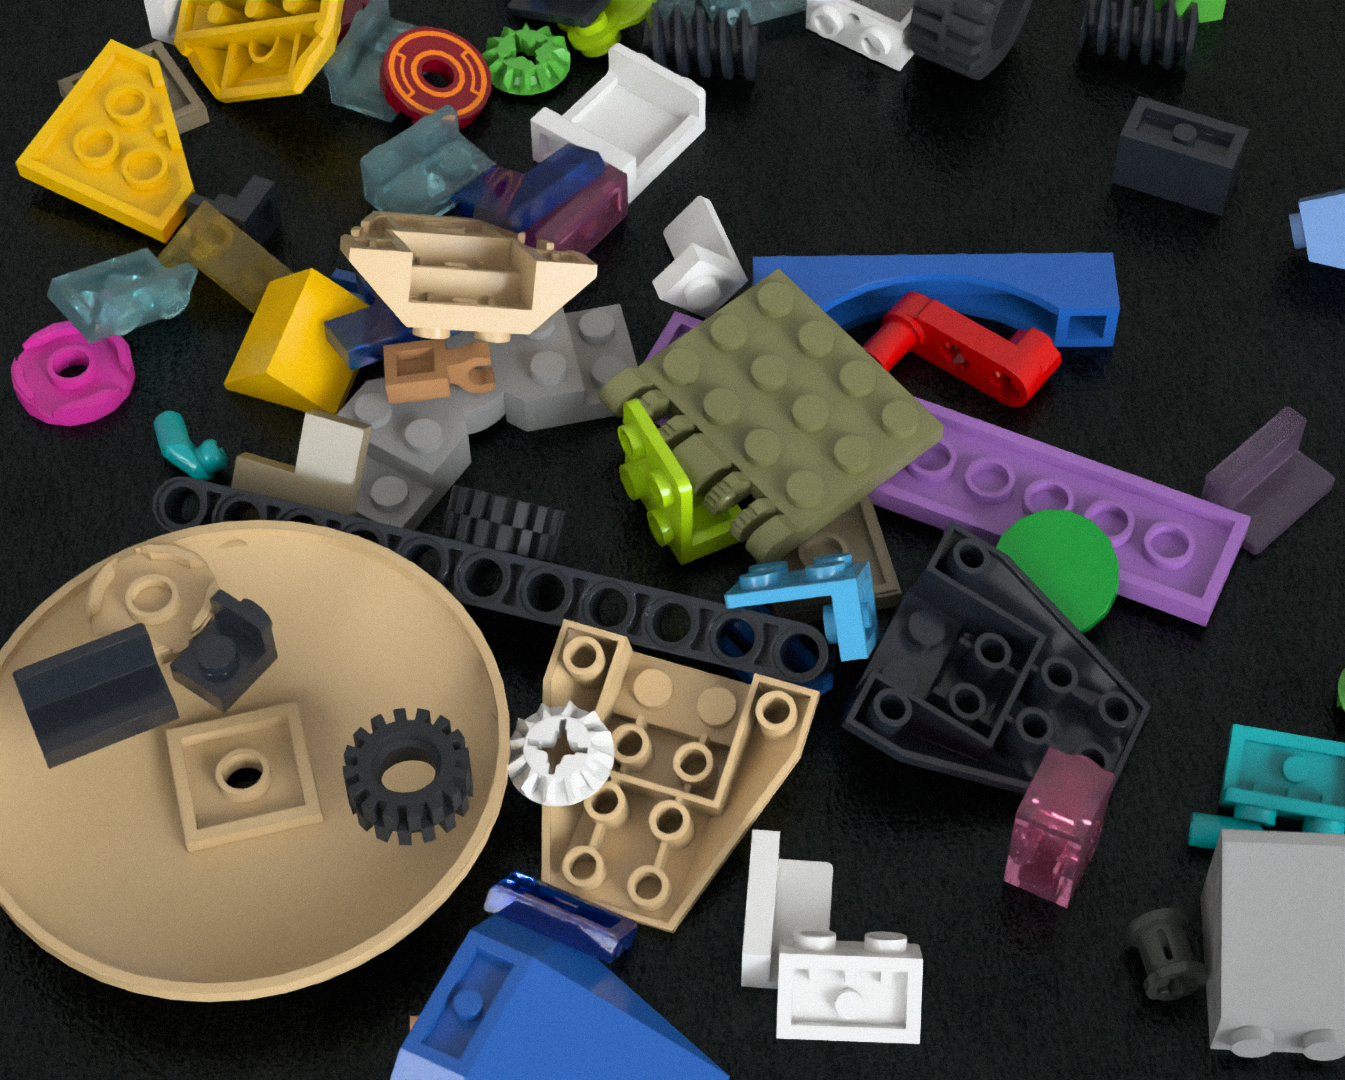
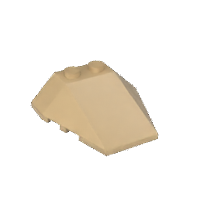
M373 211L361 221V227L354 226L351 228V235L344 234L340 240V250L401 322L406 327H413L412 334L431 339L449 338L450 330L474 331L473 338L496 343L509 342L511 334L530 335L596 278L598 266L580 252L574 250L555 251L554 243L547 240L537 239L536 249L524 244L525 232L490 219Z

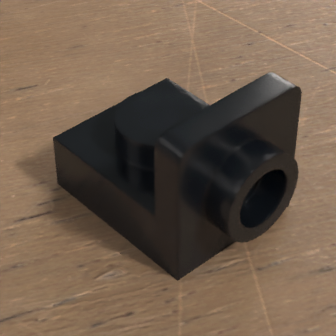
M219 589L210 598L215 619L170 664V669L176 682L223 713H226L278 658L272 633L273 623L265 610L250 599L244 598L239 601Z

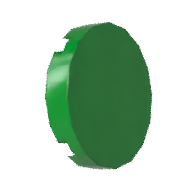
M1041 510L1020 518L1001 535L996 546L997 549L1007 554L1081 633L1092 629L1109 613L1119 592V562L1110 539L1092 520L1070 510Z

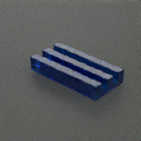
M520 871L513 872L491 886L483 908L607 963L614 961L615 956L619 957L623 954L624 949L628 950L632 946L639 925L635 923V920Z

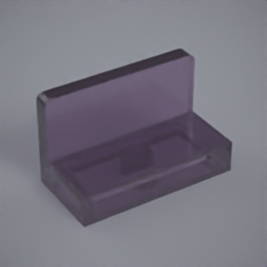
M1288 405L1206 475L1201 495L1203 500L1251 517L1241 546L1252 554H1259L1326 495L1333 488L1335 477L1298 450L1307 419Z

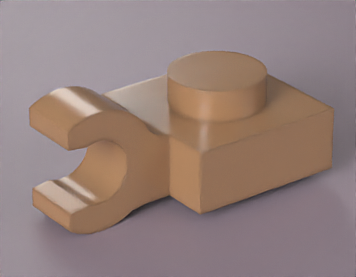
M429 339L383 345L385 388L389 404L412 401L422 402L429 399L450 397V384H456L465 391L476 394L487 393L495 389L493 367L474 368L491 365L490 347L487 342H471L462 347L447 349L445 339Z

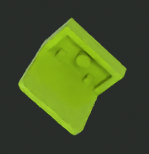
M637 398L624 402V425L618 427L619 440L625 453V464L619 467L620 477L629 497L633 501L641 499L648 510V523L657 543L662 547L669 545L681 566L738 543L739 541L730 533L729 528L737 514L742 512L739 505L736 504L734 507H730L722 515H712L703 504L707 494L702 497H695L693 495L687 475L641 402Z

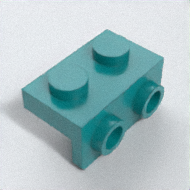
M1233 724L1230 730L1219 806L1235 809L1234 819L1254 821L1261 826H1275L1276 816L1303 821L1302 832L1344 834L1345 743Z

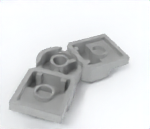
M615 304L564 313L562 306L530 335L511 334L509 342H487L490 347L491 365L474 367L475 369L493 367L495 389L487 393H470L456 384H450V397L429 399L422 402L412 401L389 404L385 388V378L366 381L337 414L341 417L372 425L355 517L414 531L471 464L468 435L490 427L505 414L506 422L526 432L615 416L600 401V391L612 377L625 368L638 367L621 305ZM450 330L449 338H445L447 349L462 347L468 343L481 340L473 338L474 331ZM411 332L401 343L429 340L431 338L419 337Z

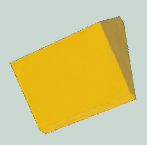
M313 268L270 281L224 382V386L230 391L303 412L317 409L337 415L346 402L382 318L380 312Z

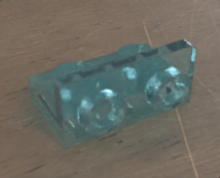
M370 0L364 10L360 9L355 14L350 30L340 44L336 46L334 54L325 63L324 75L329 81L332 104L392 123L398 113L388 105L380 88L379 66L393 39L406 30L419 27L390 18L388 0Z
M449 104L429 116L422 117L410 128L386 143L373 148L360 160L365 199L378 211L441 216L497 180L496 163L459 133L458 113Z

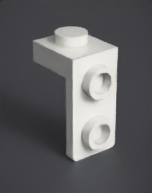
M698 196L665 228L663 235L675 260L652 283L661 300L708 318L727 302L748 279L711 201Z

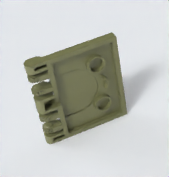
M779 268L640 366L627 367L616 374L603 386L599 394L600 401L618 418L624 417L623 403L634 398L641 402L653 423L668 413L674 416L665 425H661L658 431L687 475L693 495L695 497H702L707 494L703 504L712 515H722L723 512H727L730 507H734L750 494L756 499L748 508L743 509L742 512L737 514L732 524H730L729 530L739 542L747 541L745 545L746 550L760 564L782 559L942 440L944 425Z

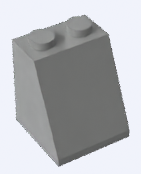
M1221 829L1200 896L1204 962L1208 975L1206 993L1210 1049L1231 1050L1238 1056L1249 1058L1266 1056L1272 1052L1304 1053L1306 1057L1319 1061L1335 1060L1345 1056V834Z

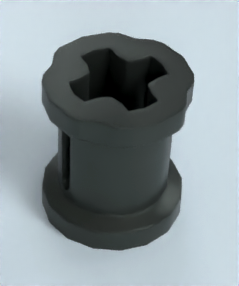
M1162 908L1153 910L1132 920L1126 927L1125 933L1131 946L1139 949L1148 976L1144 980L1143 986L1149 999H1159L1162 1001L1179 999L1192 994L1207 982L1208 975L1204 965L1194 960L1185 934L1189 927V921L1185 912L1181 909ZM1163 949L1167 951L1170 960L1166 958Z

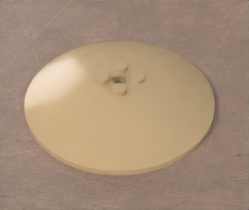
M274 520L228 521L195 526L157 536L128 547L96 563L68 581L42 602L15 630L0 650L1 907L14 923L42 949L71 968L109 985L138 994L170 1000L221 1002L250 1000L284 994L324 982L364 964L390 949L418 928L449 898L466 877L483 850L499 815L507 786L508 765L510 764L511 756L510 718L503 680L494 655L482 632L462 604L440 582L419 566L384 546L360 536L324 526ZM149 543L176 544L198 553L208 563L209 569L216 576L219 589L239 601L244 598L254 601L269 615L273 623L272 633L278 658L226 713H223L176 682L170 669L172 662L163 664L159 667L176 703L180 718L51 769L48 768L12 674L20 668L95 640L85 603L89 584L105 563L118 556L120 561L126 556L135 554L133 548ZM405 708L407 720H415L417 708L429 710L432 725L442 715L450 720L452 732L456 729L460 730L465 739V747L469 749L473 779V797H468L469 809L464 817L454 813L456 827L448 833L439 824L434 826L436 840L424 843L421 832L412 833V845H399L398 834L395 831H392L388 843L377 839L374 826L366 832L359 825L357 814H352L348 801L342 766H346L344 760L346 746L355 747L353 734L360 727L372 734L370 719L379 714H382L386 724L395 722L394 709ZM404 761L387 769L382 776V783L391 791L413 792L430 784L435 777V770L430 764L422 761ZM241 768H254L262 773L259 781L248 788L237 789L226 783L229 776Z

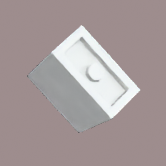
M616 43L608 50L609 70L607 74L567 112L561 116L549 108L543 107L530 120L534 161L624 210L705 130L706 93L702 87L698 86L691 79L681 77L653 62L646 55Z

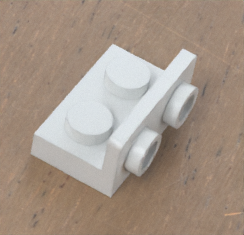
M801 929L794 931L793 939H779L776 1038L920 1044L923 957L920 946L907 943L906 935L896 932L879 931L866 933L864 942L836 941L835 932L822 929Z

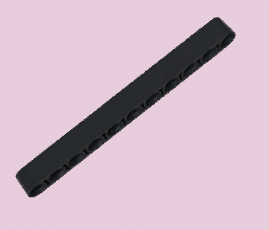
M174 477L166 480L157 489L153 498L155 519L162 528L170 532L214 523L240 521L243 514L249 508L255 506L260 516L259 520L292 521L306 524L314 520L318 526L329 527L360 536L364 539L374 534L381 546L394 551L417 566L420 557L426 551L435 548L441 558V568L434 579L440 582L460 603L558 627H561L563 620L566 619L626 636L630 644L753 674L757 673L799 685L820 683L831 674L836 664V649L834 644H828L825 632L802 622L738 607L726 608V604L190 477ZM196 493L200 500V510L197 517L186 524L182 516V506L191 494ZM497 563L503 574L502 584L493 595L484 597L478 587V576L485 566ZM558 577L564 585L565 597L558 608L545 612L539 602V590L548 579ZM621 592L628 604L627 614L618 625L607 627L601 619L600 606L609 594ZM684 607L691 618L689 632L682 640L669 642L662 631V620L670 609ZM740 621L748 622L755 634L753 647L744 656L732 657L726 651L724 636L733 624ZM803 636L812 637L819 648V659L811 670L804 673H796L789 666L787 651L796 639Z

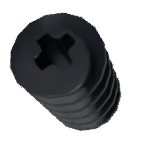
M1088 0L1077 51L1082 52L1090 39L1095 38L1097 54L1104 56L1113 42H1116L1119 60H1127L1133 49L1139 47L1142 65H1148L1156 52L1159 51L1161 52L1163 69L1170 70L1177 58L1183 56L1185 74H1187L1200 21L1198 4L1191 1L1183 14L1177 15L1176 0H1166L1160 11L1155 10L1154 0H1141L1138 6L1133 5V0H1116V2L1111 0Z
M652 3L645 20L642 54L652 58L653 62L666 69H669L674 59L680 76H688L694 61H697L702 77L710 78L716 63H719L724 79H732L738 65L742 64L746 80L754 81L759 23L757 26H752L748 10L741 9L735 24H729L725 8L720 7L713 22L707 23L703 6H696L691 20L685 21L681 6L676 4L668 20H663L658 3Z

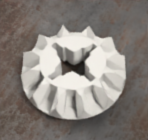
M570 700L565 706L551 708L541 703L535 714L525 720L518 718L516 730L510 738L511 756L510 764L508 765V775L521 794L542 805L558 807L579 803L596 793L606 782L612 771L615 751L610 731L601 722L595 710L589 713L576 707ZM562 733H566L570 750L576 753L575 755H564L560 765H556L555 773L553 774L548 754L542 749L553 748L557 743V739L561 738Z

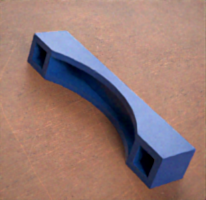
M1113 252L852 256L779 255L753 257L752 286L779 268L844 331L866 322L882 319L887 311L905 293L910 291L918 292L930 299H935L960 314L998 321L1019 330H1028L1033 327L1048 335L1055 347L1113 346L1120 302Z

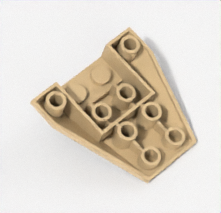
M564 619L543 678V704L550 708L565 706L570 700L579 709L589 713L595 710L601 722L611 733L615 753L614 764L608 779L592 796L568 806L542 805L541 892L548 896L674 933L801 758L819 701L820 691L757 673L754 674L750 685L634 652L626 636ZM562 733L561 738L557 739V743L553 748L542 749L548 754L553 774L555 773L556 765H560L564 755H575L576 753L570 750L566 733Z

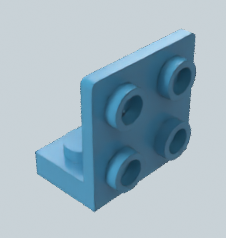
M851 553L818 556L812 559L813 565L806 566L805 569L788 571L787 561L753 565L748 567L749 573L740 575L739 581L724 594L726 608L831 595L830 604L823 606L824 629L828 644L839 645L841 661L868 658L880 638L869 560L853 562Z

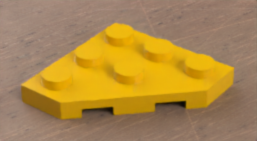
M110 39L15 162L20 176L165 244L187 215L184 202L191 193L195 194L159 60Z

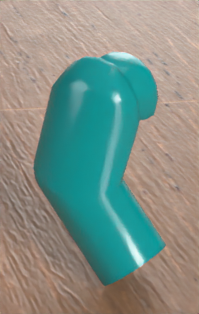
M165 411L155 418L154 430L163 457L194 479L209 481L215 478V472L227 467V454L222 447L218 448L216 440L207 439L199 447H196L191 442L184 419L178 412Z

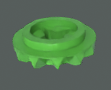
M527 22L522 30L518 31L504 26L500 37L487 38L486 51L482 53L491 72V84L504 92L516 95L539 94L554 88L567 76L571 63L570 52L567 50L564 37L553 36L549 26H544L537 31L531 30ZM524 52L527 56L535 55L536 65L523 56L516 57V53Z

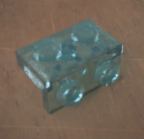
M144 248L52 278L47 297L91 344L113 335H125L136 327L162 318L170 319L180 314L190 301V292L198 270L190 262L166 269L148 248Z

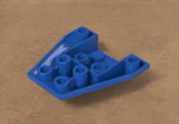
M506 907L470 929L400 1047L390 1080H729L730 1076L570 934Z

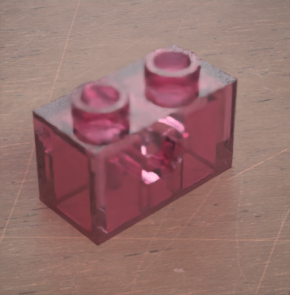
M1049 747L1016 812L1004 881L1067 908L1099 844L1115 774L1100 768L1096 762L1078 754L1068 755Z

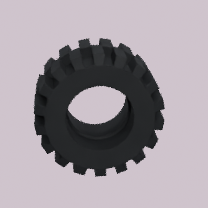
M915 0L910 24L911 49L918 56L969 78L981 80L1000 64L1013 46L1025 22L1032 0Z

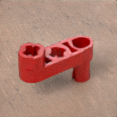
M910 291L905 293L887 311L881 320L882 327L862 347L887 372L908 351H913L1010 407L1025 405L1062 362L1061 353L1054 346L1051 338L1038 329L1032 327L1028 330H1018L1008 341L941 302L930 299L918 292Z

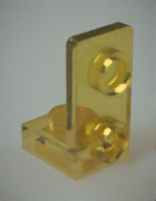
M206 200L201 203L150 265L152 269L167 281L173 277L182 265L190 271L197 267L254 314L269 282L294 274Z

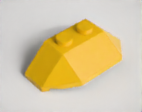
M182 0L173 44L182 55L188 58L196 74L214 97L221 102L230 103L301 94L336 50L344 0Z

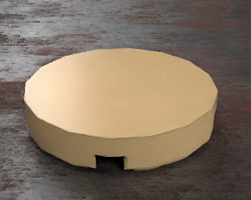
M149 543L133 548L135 554L126 556L120 561L118 556H116L101 567L89 584L85 608L95 640L138 623L145 624L158 665L160 666L173 662L215 619L210 598L219 590L216 576L209 569L208 563L198 553L176 544Z

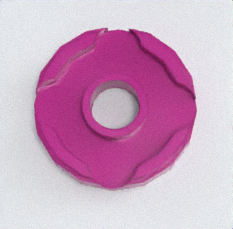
M74 319L53 323L32 334L22 345L24 351L19 355L17 361L14 358L11 366L13 387L17 399L28 414L47 424L75 426L95 422L115 411L130 395L136 377L130 347L119 332L106 325V330L100 327H92L91 321ZM82 365L87 367L84 373L76 377L65 378L59 376L63 369L69 366Z

